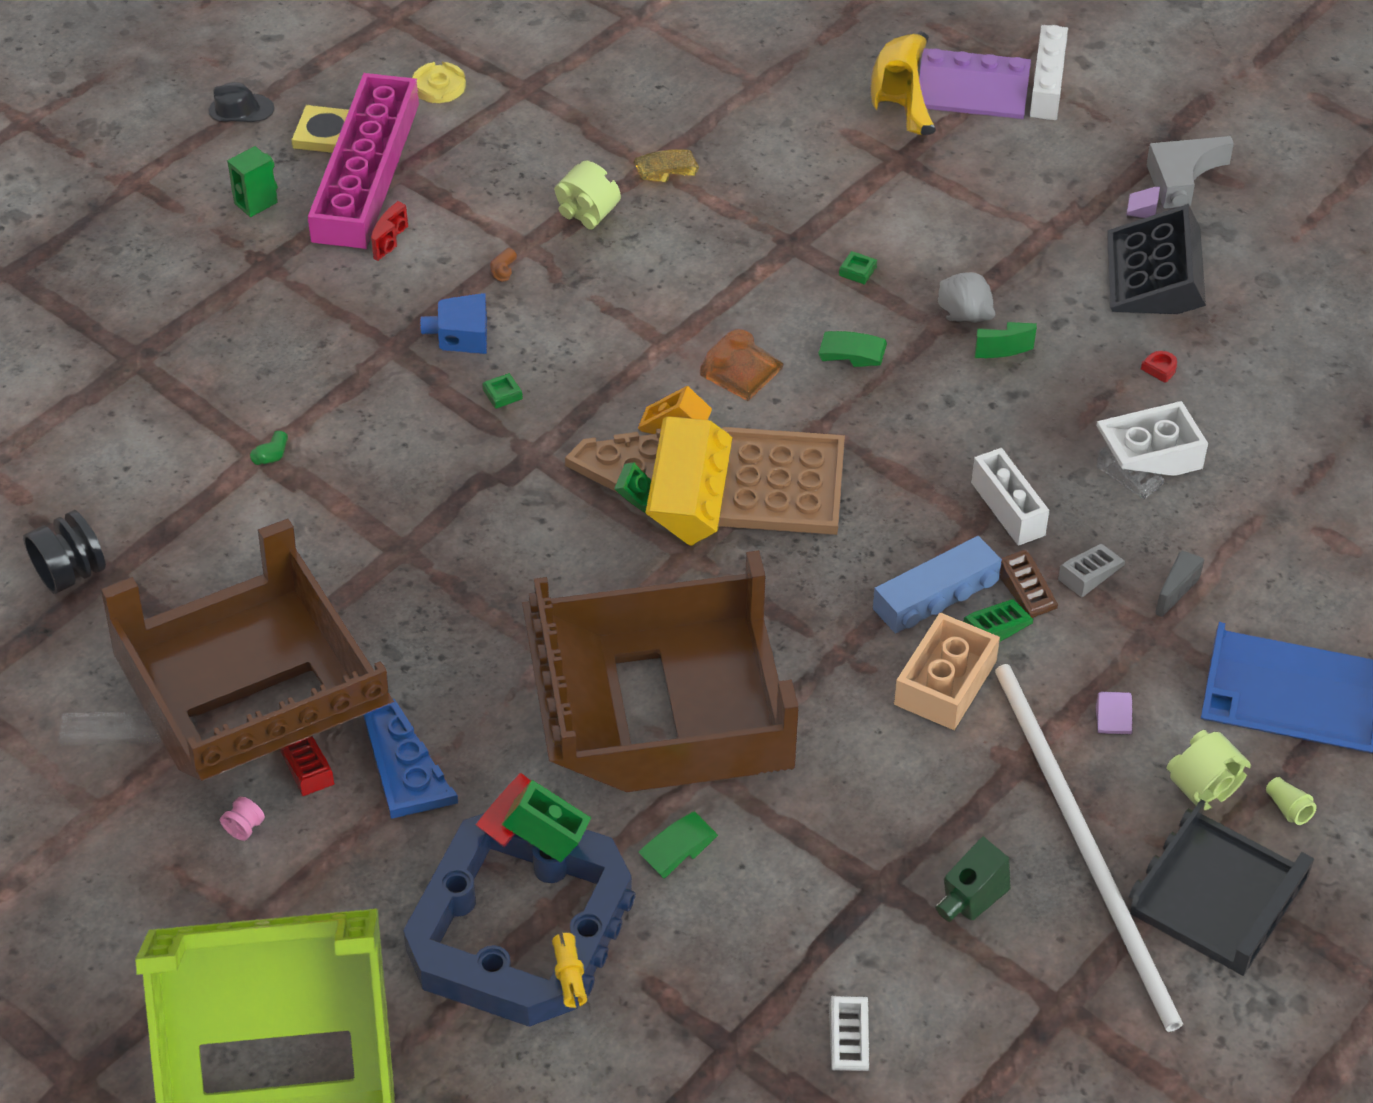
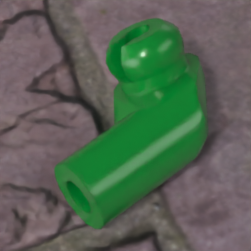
M275 431L270 443L261 444L250 452L251 461L255 465L279 461L283 457L288 435L284 431Z

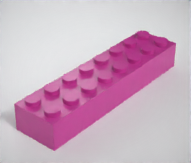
M363 73L308 214L312 243L367 249L419 106L417 79Z

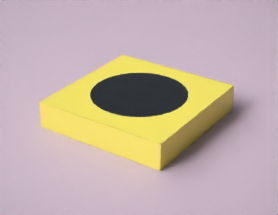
M306 105L292 138L293 148L333 153L349 110Z

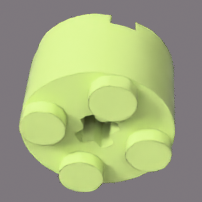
M582 161L555 186L554 190L560 203L559 212L565 218L571 219L574 217L580 220L586 228L593 229L620 201L619 187L614 180L611 183L605 177L607 172L602 167L590 161Z
M1202 730L1193 736L1190 741L1191 746L1182 755L1179 754L1170 760L1167 770L1171 773V780L1196 806L1202 799L1206 801L1204 810L1212 808L1208 804L1210 801L1217 798L1220 802H1223L1241 786L1247 777L1243 770L1245 767L1250 768L1251 764L1221 732L1209 734L1206 730Z

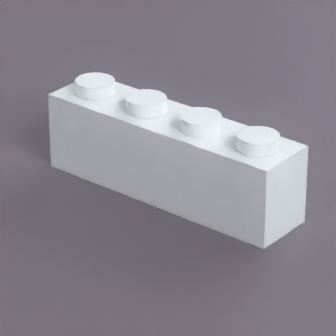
M1041 25L1030 117L1057 120L1068 27Z

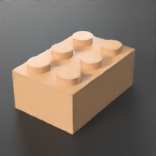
M939 613L897 678L894 705L955 730L996 664L1000 637Z

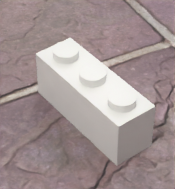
M999 448L974 457L971 483L1016 544L1019 546L1045 536L1049 509L1005 451Z

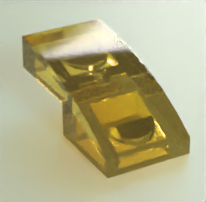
M691 150L657 151L639 156L634 160L642 180L667 182L671 173L695 176L699 169Z

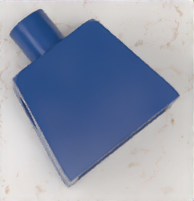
M486 294L441 299L438 302V316H421V334H438L439 348L442 350L487 354Z

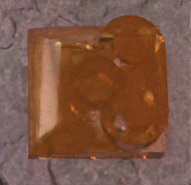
M737 329L727 333L707 352L700 366V375L749 401L783 369L784 363L755 345L754 337L750 332Z

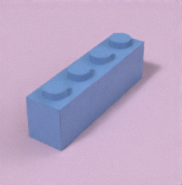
M976 536L875 587L873 610L895 634L906 628H912L919 621L931 615L941 613L948 606L968 599L972 594L983 588L992 587L999 581L1002 559L979 536Z

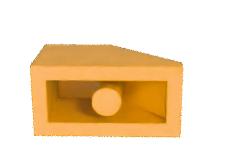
M687 385L647 406L638 429L641 432L656 434V429H661L662 421L666 417L708 420L712 408Z

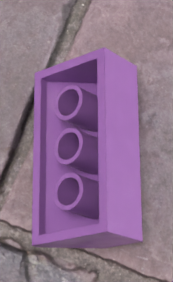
M923 48L919 80L925 106L927 109L1024 119L1031 59Z

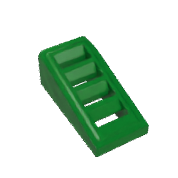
M1014 599L975 611L965 616L963 622L999 636V642L1033 624V618ZM1012 611L1018 618L1015 619L1009 612ZM1001 616H1004L1009 622H1005Z

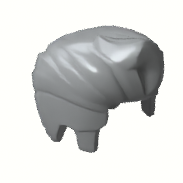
M965 272L952 275L940 281L938 304L950 313V315L946 316L947 320L976 323L991 320L995 317L992 292L983 276L974 272Z

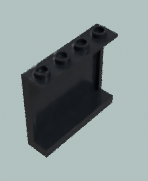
M1201 799L1194 810L1189 808L1186 810L1180 821L1179 827L1181 828L1177 834L1173 831L1169 834L1164 843V852L1161 857L1155 855L1146 870L1148 875L1144 881L1138 879L1129 894V898L1133 899L1130 914L1244 976L1306 883L1314 858L1301 852L1295 863L1203 815L1206 801Z

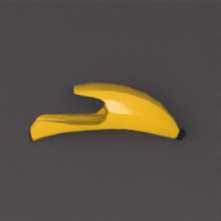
M922 31L918 32V34L894 38L881 50L871 75V101L876 110L878 109V103L882 101H891L903 105L905 108L907 131L920 135H931L935 133L936 128L925 106L918 74L923 48H925L929 39L928 35Z

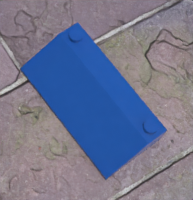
M1218 623L1210 659L1201 719L1373 753V659L1225 630L1226 623Z

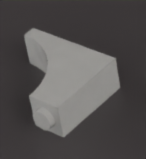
M1231 136L1150 143L1146 165L1154 186L1160 187L1159 198L1163 208L1181 207L1187 204L1191 206L1195 186L1194 180L1209 169L1230 164L1234 145Z

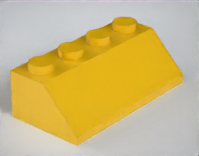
M666 417L662 421L646 514L689 546H692L717 532L732 437L710 420Z

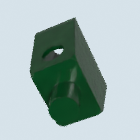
M984 836L946 874L944 878L945 897L935 906L939 915L946 921L951 922L961 912L969 920H975L1011 889L1009 857Z

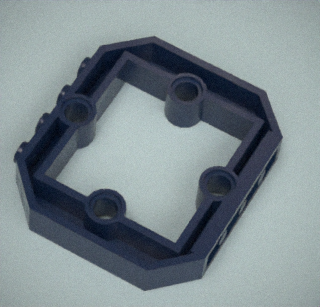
M483 814L462 821L403 930L405 948L423 990L530 1027L576 1010L579 1006L578 997L575 994L576 1007L569 1008L564 1005L561 981L557 979L555 970L550 980L512 968L509 953L500 946H486L474 955L441 943L454 916H465L474 909L476 904L474 879L490 849L533 863L535 876L544 883H557L568 874L597 884L584 911L575 915L570 923V933L575 936L578 960L582 961L584 967L582 980L587 997H589L594 986L595 977L593 975L597 967L603 968L609 952L607 946L611 939H617L622 927L621 917L624 911L629 912L631 910L636 892L632 891V876L613 838L586 829L579 844L560 863L517 834L511 838L505 847L501 846L476 826V823L483 816ZM493 969L498 970V971H495V972H489V970H493Z

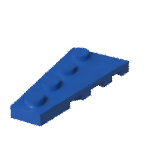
M393 699V703L363 714L391 819L458 804V795L453 787H450L446 782L443 772L429 756L428 749L424 743L419 741L414 733L413 726L395 699Z

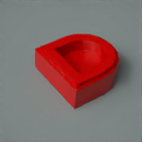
M1155 351L1142 362L1141 370L1166 383L1176 372L1177 359L1170 352Z

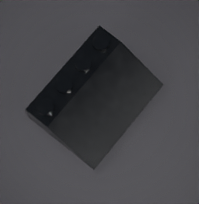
M1189 204L1107 230L1110 309L1112 312L1181 314L1206 306L1201 229Z

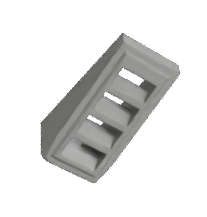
M1099 544L1062 564L1058 580L1082 598L1125 565V561L1103 544ZM1095 560V561L1098 562L1100 565H1102V567L1098 566V565H1097L1096 563H1094L1093 561Z

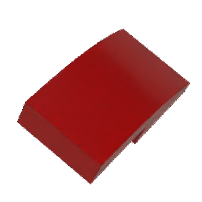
M400 201L394 203L381 216L372 232L373 259L379 261L397 247L396 236L408 227L407 208Z
M522 773L505 788L476 823L480 830L503 847L508 844L515 833L504 827L502 823L516 797L531 781Z

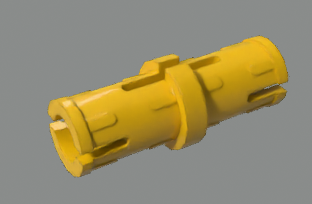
M563 933L565 946L561 944L559 934L552 939V946L554 947L557 960L555 974L557 979L561 981L564 1005L569 1008H575L574 994L578 997L580 1006L587 1002V995L585 994L582 980L584 967L582 961L578 960L575 936L571 933Z

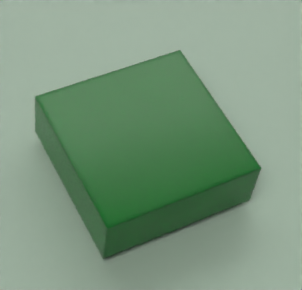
M851 251L839 268V276L865 285L877 268V260Z
M510 373L482 383L483 391L495 409L523 399L522 390Z

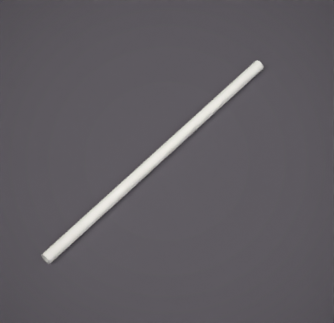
M1003 664L995 670L997 678L1166 1031H1175L1183 1025V1022L1011 666Z

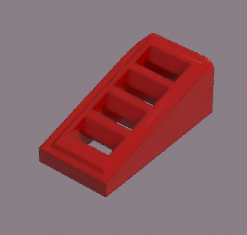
M313 736L280 749L302 797L335 785L331 767ZM307 744V745L304 746V747H301V748H298V749H296V750L290 751L291 749H294V748H297V747H300V746H302V745ZM311 751L310 754L301 756V757L296 758V759L294 758V757H296V756H298V755H301V754H304V753H306V752ZM313 759L315 760V761H313V762H310V763H307V764H305V765L299 766L300 764H303V763H305V762L311 761V760H313ZM317 767L319 768L306 774L303 773Z

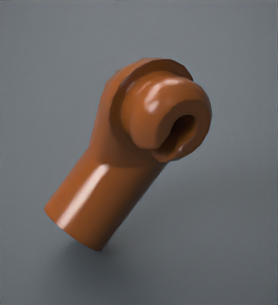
M506 248L490 262L492 276L499 282L509 280L512 274V269L508 266L517 258V254L512 248Z

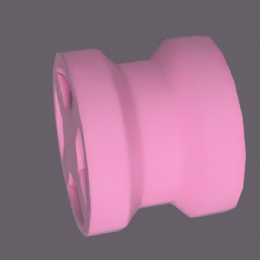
M240 796L233 802V809L221 816L220 822L231 836L245 841L251 836L252 828L259 826L264 821L265 816L256 803Z

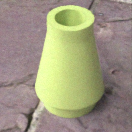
M1280 777L1274 778L1267 785L1266 792L1272 797L1288 822L1302 825L1308 822L1315 814L1316 804L1313 802L1311 795L1290 785Z

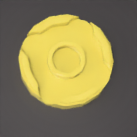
M435 62L423 65L414 72L412 77L417 79L418 97L431 103L450 102L458 98L466 87L464 72L458 66L448 62H442V65L436 66Z

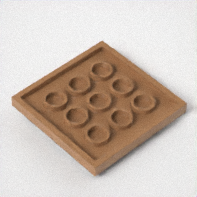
M722 427V430L732 437L718 526L838 535L845 435Z

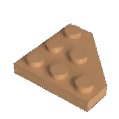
M656 429V434L639 436L638 432L614 435V439L596 442V438L583 439L565 457V466L615 491L614 487L626 463L634 462L652 480L661 429Z

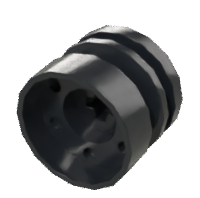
M76 510L66 513L65 520L62 517L54 519L53 525L56 535L46 525H42L23 535L26 551L36 572L53 594H57L75 585L74 570L85 579L91 576V570L98 573L106 567L98 538L87 521Z

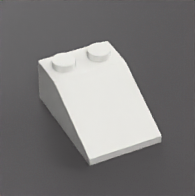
M1182 401L1097 421L1096 426L1122 469L1172 476L1203 469L1208 442Z

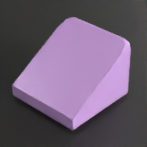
M1153 187L1130 194L1127 215L1140 218L1155 215L1160 187Z
M1098 693L1096 702L1098 733L1132 734L1131 693Z

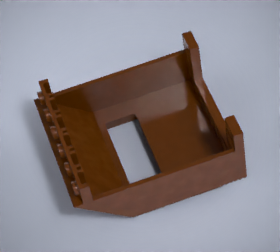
M288 518L258 529L263 568L262 575L144 620L138 585L133 577L101 589L114 656L178 770L201 781L394 702L388 692L386 668L381 661L374 663L375 671L296 550L294 526ZM308 671H313L321 683L320 692L312 688V696L295 703L292 697L288 698V705L280 701L279 710L264 716L258 710L255 712L256 718H252L251 714L246 715L247 723L232 729L226 723L222 725L223 731L221 732L216 727L213 729L214 736L202 740L191 721V718Z
M760 551L746 552V574L558 598L549 597L547 577L535 578V592L529 593V601L522 602L549 761L624 792L758 775L761 772L765 774L768 771L771 773L773 771L779 772L781 769L784 771L794 769L799 706L792 679L779 681L764 621L766 575ZM661 658L677 738L631 744L616 664Z

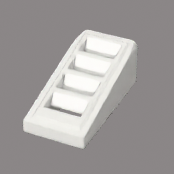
M831 996L829 1002L831 1070L869 1071L868 997ZM839 1014H858V1019H839ZM839 1027H859V1032H839ZM839 1040H859L860 1046L839 1045ZM840 1053L860 1054V1060H840Z

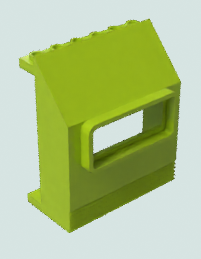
M378 909L148 930L135 961L137 975L143 974L156 1103H395ZM338 1031H349L351 1034L354 1066L353 1079L206 1093L204 1091L200 1045Z

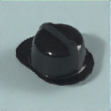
M230 82L222 86H216L214 88V101L209 107V115L213 119L227 122L262 121L270 117L274 112V104L269 98L253 94L244 84L239 82Z

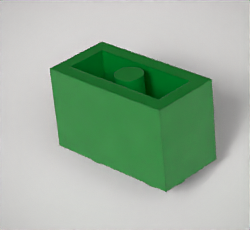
M254 146L227 160L234 204L251 218L278 203L276 193L278 186L273 172L275 165L270 155L264 154Z
M531 780L514 800L502 825L561 863L579 844L591 817L534 780Z

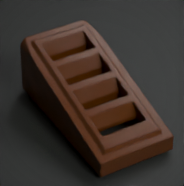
M1027 550L1001 558L999 578L1018 604L1032 618L1058 608L1055 597ZM1033 587L1035 588V589H1033V590H1030V591H1028V592H1025V590H1028V589L1033 588ZM1038 597L1042 598V600L1034 602L1032 604L1030 602V600L1036 599Z

